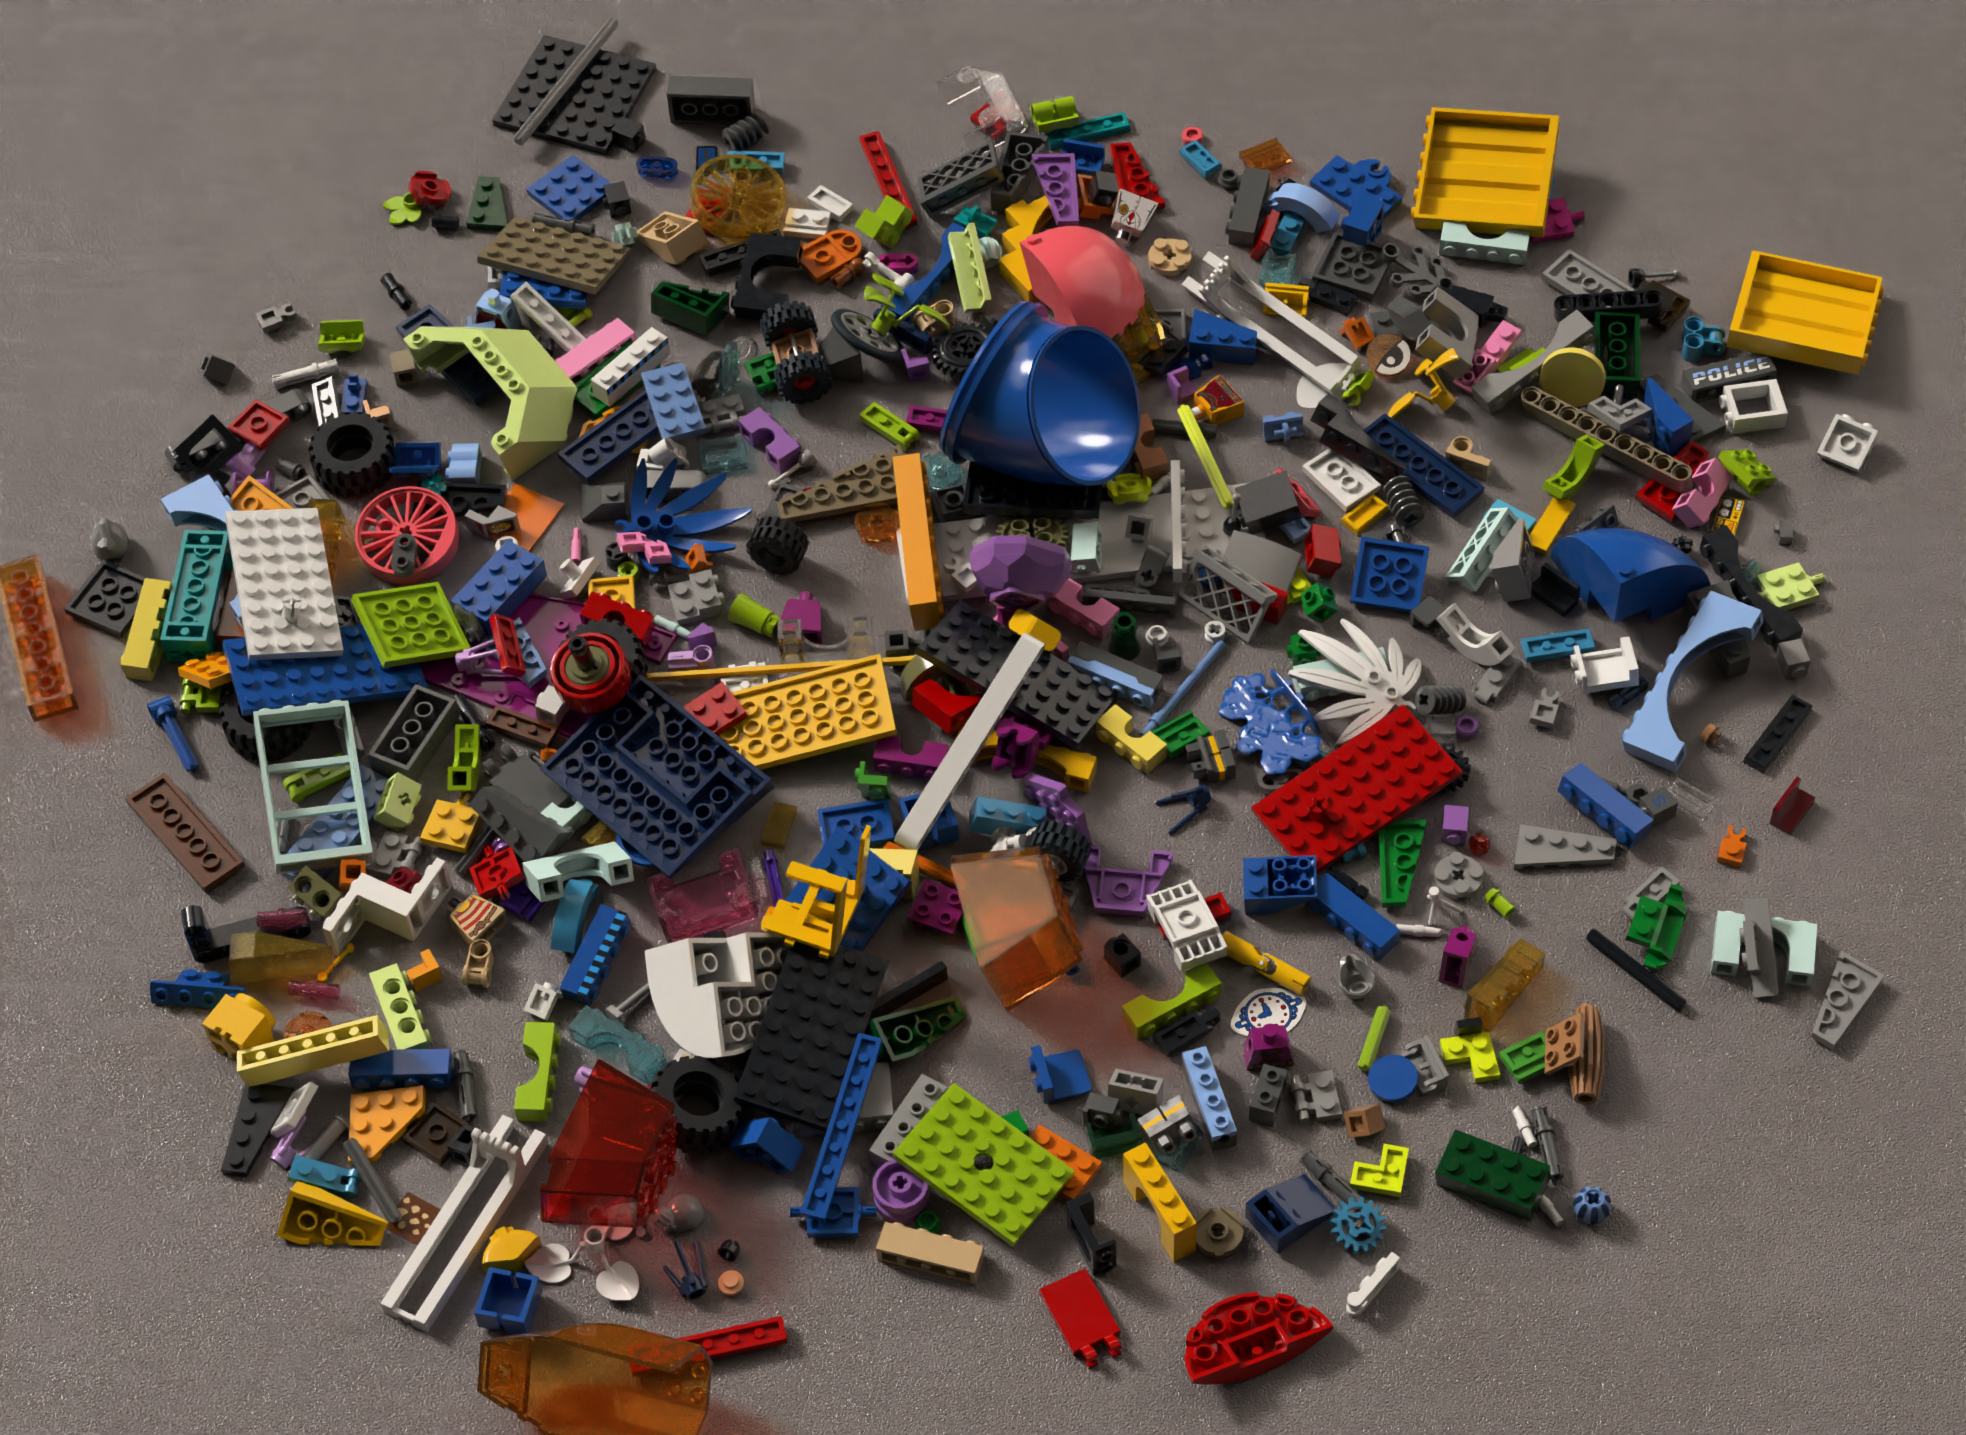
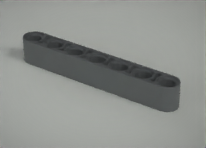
M293 389L264 402V404L288 416L291 423L307 416L312 410L310 402L301 389ZM240 414L221 423L227 428ZM211 430L191 449L189 460L196 467L216 458L228 445ZM237 438L243 445L246 444V442ZM185 439L168 446L164 452L165 457L176 473L189 470L185 465L181 467L173 459L175 454L172 452Z

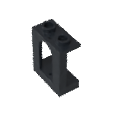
M211 414L172 451L175 454L173 459L181 467L185 465L190 470L188 474L191 477L199 472L209 474L212 471L221 469L244 445L214 414ZM213 430L228 446L207 466L195 467L189 460V453L197 443Z
M1088 1192L1067 1201V1226L1093 1276L1099 1273H1108L1116 1266V1241L1114 1239L1100 1246L1089 1227L1095 1224L1093 1197Z

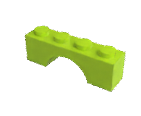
M1207 963L1201 964L1185 972V987L1177 997L1167 1001H1156L1141 995L1122 1005V1019L1137 1040L1144 1036L1149 1037L1157 1029L1173 1024L1178 1018L1196 1011L1206 1003L1216 1001L1221 996V981Z
M525 1022L523 1036L525 1055L538 1062L539 1070L531 1081L517 1087L514 1105L517 1121L547 1122L548 1112L553 1110V1098L550 1097L551 1090H555L556 1077L553 1075V1070L558 1068L556 1047L561 1045V1033L557 1032L555 1023Z

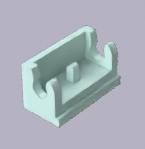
M1098 522L1080 523L1073 526L1071 563L1077 565L1085 564L1084 566H1077V571L1100 572L1103 534Z

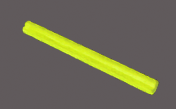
M1183 404L1177 409V413L1222 508L1230 510L1234 503L1232 495L1190 407Z

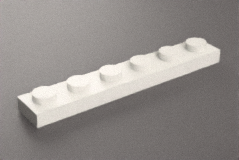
M1171 460L1173 583L1182 582V573H1187V560L1182 559V555H1186V541H1182V537H1186V523H1181V519H1185V505H1181V501H1185V487H1180V483H1185L1184 469H1180V460Z

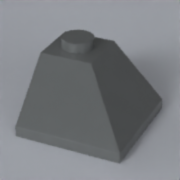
M832 327L818 348L820 356L823 355L828 362L832 380L862 382L861 352L843 339L835 328Z
M626 481L582 484L583 522L627 519Z

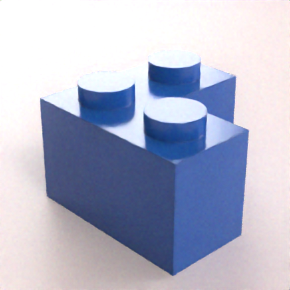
M1360 194L1357 201L1352 202L1348 217L1345 216L1342 220L1343 239L1367 246L1369 241L1376 243L1382 232L1384 202Z
M768 1117L740 1122L728 1148L744 1162L760 1159L776 1174L792 1172L804 1146L797 1141L795 1135L786 1132L780 1127V1123L777 1120Z

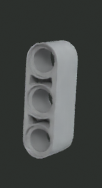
M647 470V493L645 499H648L651 490L664 470ZM676 470L671 487L664 500H674L688 490L705 482L706 475L697 470Z

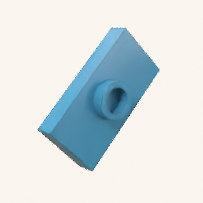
M1197 140L1179 149V155L1204 179L1222 169V164Z

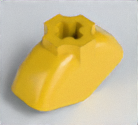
M1021 608L1015 611L1009 622L1011 630L1021 636L1023 633H1027L1045 643L1044 649L1047 651L1054 650L1061 639V633L1057 629Z
M503 1226L495 1230V1233L489 1237L490 1243L483 1254V1271L487 1273L489 1267L512 1272L522 1269L525 1261L540 1248L542 1244L540 1236L527 1230H514L512 1226Z

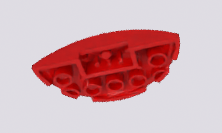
M1259 1292L1235 1295L1208 1308L1202 1313L1201 1320L1195 1328L1191 1327L1186 1338L1185 1367L1192 1384L1213 1385L1248 1379L1279 1367L1302 1354L1333 1330V1325L1315 1307L1312 1306L1308 1309L1298 1304L1295 1297L1278 1293L1276 1297H1262Z

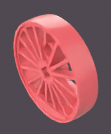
M399 487L380 494L364 508L356 524L355 542L362 562L374 576L392 584L412 585L435 577L450 564L459 545V527L453 510L440 495L421 487ZM411 502H419L410 519ZM406 503L405 522L397 505ZM426 504L433 506L419 518ZM394 506L400 524L385 510ZM439 510L445 514L443 516L428 521ZM380 514L385 517L380 521L375 520ZM446 523L444 529H430ZM372 525L376 527L377 531H368V529ZM385 528H392V530L383 531ZM411 534L414 536L418 548L428 556L423 565H421L417 556L418 568L410 576L402 578L396 576L393 570H391L392 555L385 567L377 564L393 550V543L397 536ZM440 536L439 540H435L429 537ZM365 539H381L368 545H365ZM421 542L434 546L433 551L428 550ZM386 546L373 558L368 557V552Z

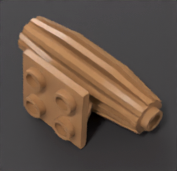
M1589 1003L1577 1007L1574 1016L1546 1029L1545 1074L1549 1075L1564 1067H1568L1573 1100L1582 1105H1591L1598 1101L1604 1075L1605 1039L1601 1014L1597 1007Z

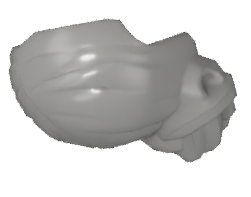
M1355 954L1346 955L1341 959L1339 986L1344 995L1352 999H1361L1369 996L1375 989L1376 984L1375 975L1370 967L1363 961L1361 956Z
M680 1194L675 1196L667 1207L663 1206L656 1211L654 1223L664 1232L674 1231L678 1233L695 1229L703 1221L704 1208L697 1197L690 1194Z

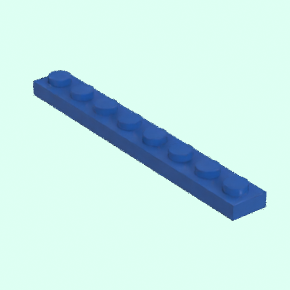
M862 1033L857 1035L800 1212L801 1217L826 1223L883 1044L882 1038Z

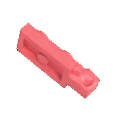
M1278 468L1274 474L1283 472L1284 469ZM1289 477L1301 515L1303 517L1316 518L1321 513V510L1298 482L1293 481Z

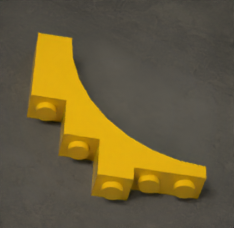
M1046 196L1036 199L1030 204L1021 200L1005 209L1006 224L1011 229L1002 234L1003 249L1008 254L999 259L1000 274L1025 301L1036 302L1039 298L1033 293L1020 242L1030 235L1038 234L1044 224L1053 217Z

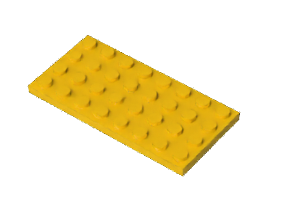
M880 654L731 692L746 711L748 717L720 734L719 737L759 770L897 735L882 657Z

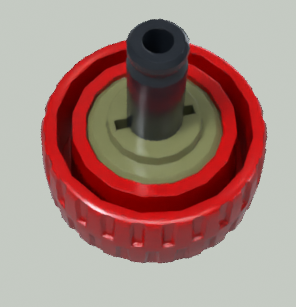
M582 633L568 639L557 649L550 665V677L555 691L563 703L578 712L598 713L613 707L624 697L631 683L630 664L622 647L617 641L601 633Z

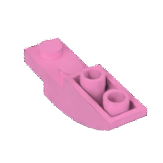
M1503 320L1481 350L1477 349L1472 358L1473 366L1467 374L1463 373L1458 379L1455 378L1453 384L1472 394L1471 386L1489 373H1495L1497 368L1503 365L1510 356V349L1522 335L1521 329Z

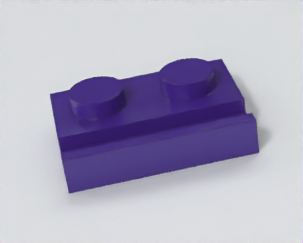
M525 879L509 889V899L506 896L507 900L501 899L500 901L501 907L518 917L524 918L528 923L545 904V902H540L526 886Z

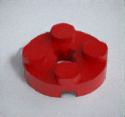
M423 170L416 172L411 177L408 188L417 204L443 207L451 194L450 184L444 178L442 181L436 178L438 174Z

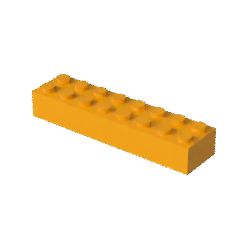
M920 453L893 457L909 607L914 630L918 631L935 628L941 622V618L945 617V611L942 603L943 594L940 585L938 552L935 544L936 535L933 526V512L931 510L932 501L931 494L929 493V477L927 475L926 462H921Z

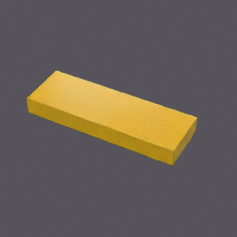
M1553 498L1529 535L1536 552L1543 555L1547 554L1574 511L1576 503L1565 498Z

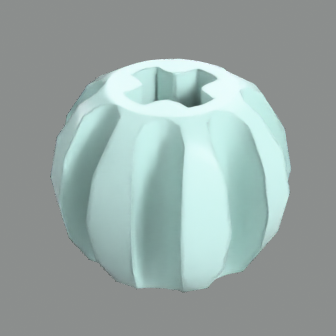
M990 237L978 239L985 269L994 267L1002 257L1001 246L995 239Z

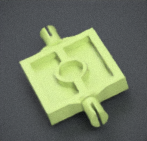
M1799 562L1759 574L1756 577V582L1761 588V592L1758 594L1768 602L1785 610L1819 601L1820 594L1814 585L1826 581L1823 573L1811 577L1807 575Z

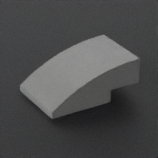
M1233 530L1223 555L1224 558L1256 580L1289 592L1303 557L1302 554L1283 545Z

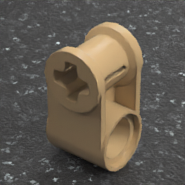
M941 300L929 306L943 315L950 327L954 325V307L950 301ZM922 311L916 312L912 318L913 324L918 326L921 331L927 332L931 337L946 329L943 324Z
M478 939L470 945L467 961L462 973L463 986L477 984L483 985V988L489 987L494 955L488 941Z

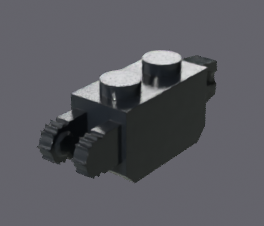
M1452 285L1451 289L1439 287L1479 315V328L1485 327L1488 321L1502 322L1506 320L1508 308L1495 303L1494 296L1455 285Z

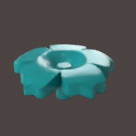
M432 476L431 480L427 477L422 479V488L431 490L440 496L441 493L446 492L447 485L442 482L441 476Z

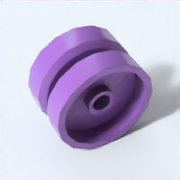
M896 1160L883 1164L873 1177L874 1204L877 1206L878 1214L885 1221L907 1225L915 1222L922 1212L927 1211L930 1201L929 1185Z

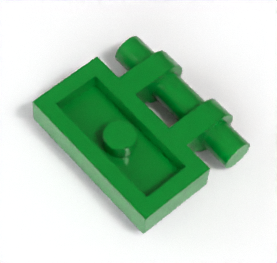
M773 352L744 363L752 382L762 381L761 384L755 386L758 394L765 391L767 393L774 391V388L777 387L775 379L770 380V377L775 376L774 370L777 369Z

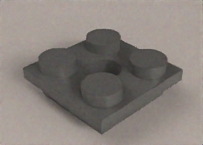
M966 483L929 492L939 523L960 521L979 516L963 514ZM952 500L958 501V503L951 504L949 502Z

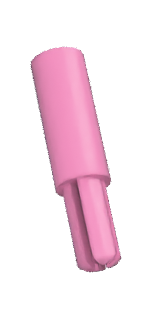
M576 527L573 529L571 560L578 565L581 563L582 541L581 529Z

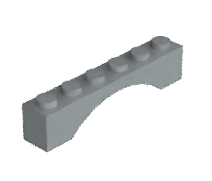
M1575 310L1559 322L1552 342L1536 359L1511 371L1489 373L1472 385L1471 388L1475 400L1490 415L1502 409L1512 398L1520 396L1525 388L1536 384L1540 380L1542 365L1550 354L1563 348L1581 349L1584 346L1590 345L1596 338L1594 326L1578 310Z

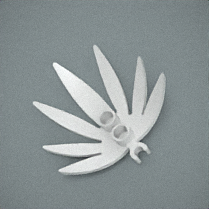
M1341 619L1340 623L1369 662L1348 646L1325 635L1307 630H1300L1298 635L1356 679L1338 672L1313 668L1293 669L1288 673V676L1313 685L1365 696V698L1339 702L1314 716L1316 722H1325L1350 717L1368 710V712L1356 718L1345 729L1335 744L1337 747L1350 741L1381 720L1392 707L1396 710L1404 704L1413 713L1416 706L1410 701H1405L1402 697L1415 685L1421 673V661L1414 659L1407 666L1404 675H1402L1403 657L1400 647L1394 638H1391L1389 641L1391 672L1388 671L1386 663L1374 643L1358 627L1345 619Z

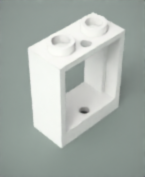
M1776 379L1724 386L1723 393L1719 396V404L1721 409L1725 410V423L1727 426H1730L1732 434L1785 427L1788 412ZM1766 397L1770 411L1739 415L1735 401Z

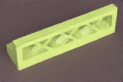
M968 223L964 232H950L948 234V241L964 313L985 312L992 299L975 223Z

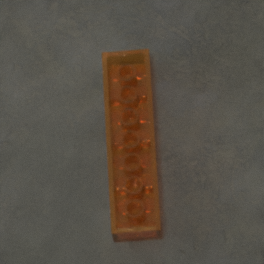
M36 554L1 564L0 596L26 704L33 721L36 722L78 710V701L45 570L39 555Z

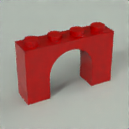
M929 679L913 688V706L950 735L965 726L984 695L982 693L972 696L955 695L948 692L933 679Z

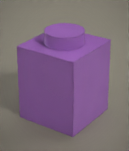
M1444 806L1441 842L1466 844L1469 807Z

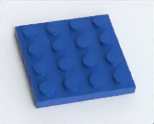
M838 826L809 867L819 868L849 880H856L860 841ZM870 849L864 892L840 943L861 952L864 951L912 884L908 878ZM798 881L785 901L802 904L811 884ZM820 888L816 899L835 905L836 893Z

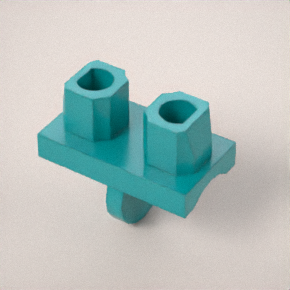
M964 205L959 215L953 219L954 223L964 228L967 227L968 223H975L978 239L990 237L992 230L997 225V220L981 213L982 210L978 206H974L971 209Z

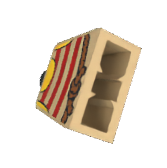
M475 894L470 895L464 902L454 897L447 905V909L452 912L449 917L452 928L469 947L478 939L489 941L508 923L505 910L502 907Z

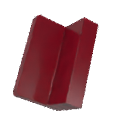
M1796 776L1773 808L1770 825L1789 835L1794 832L1814 804L1816 798L1799 789L1801 778Z

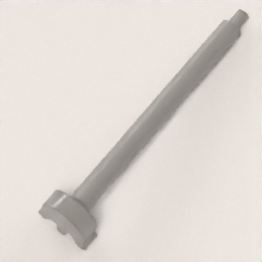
M649 983L640 988L618 1007L610 1005L604 1010L607 1018L620 1031L627 1027L625 1024L626 1020L622 1017L624 1016L623 1013L650 992Z

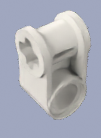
M665 437L648 451L652 461L655 464L663 465L665 469L674 458H677L676 470L690 469L689 461L685 457L687 453L686 448L669 437Z

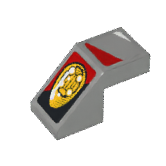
M499 505L488 518L472 510H469L465 515L468 530L486 538L518 531L520 528L517 513Z

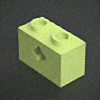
M398 772L386 781L373 819L396 832L405 826L408 827L414 818V814H412L413 809L421 798L419 792L422 785Z

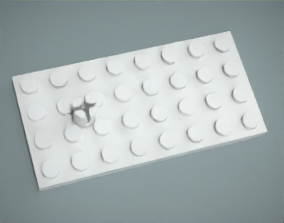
M318 509L226 511L225 519L249 661L342 656L343 646Z

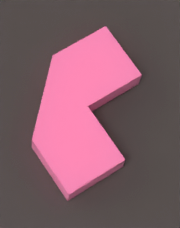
M641 532L617 533L616 541L622 553L644 551L649 564L672 562V555L665 542L660 540L655 542L647 539V535Z

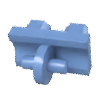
M1293 411L1287 412L1284 416L1275 417L1269 415L1262 419L1265 442L1278 439L1289 442L1290 437L1304 435L1302 413L1296 414Z

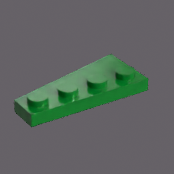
M1397 820L1379 832L1382 908L1407 906L1427 820Z

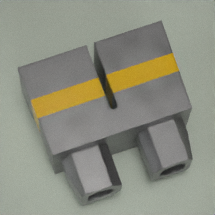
M1179 1095L1159 1106L1167 1121L1164 1120L1157 1108L1138 1118L1144 1132L1152 1141L1157 1151H1162L1165 1155L1174 1152L1176 1149L1174 1143L1182 1138L1185 1142H1191L1197 1138L1196 1130L1198 1129Z

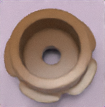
M1710 723L1702 731L1700 738L1704 741V744L1709 742L1714 744L1721 735L1718 731L1720 729L1719 725L1715 726L1713 723Z

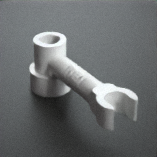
M868 252L864 256L866 259L862 264L865 267L878 270L902 289L911 286L915 282L914 277L909 273L901 276L892 271V269L881 263L874 253Z

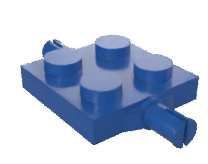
M837 1187L826 1223L805 1218L807 1222V1238H859L861 1218L877 1217V1206L862 1207L859 1187ZM790 1207V1218L801 1217L802 1207Z

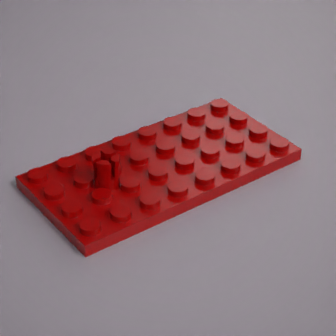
M1403 704L1253 805L1251 811L1289 856L1316 855V874L1342 858L1345 853L1355 849L1359 844L1364 843L1462 776V770Z

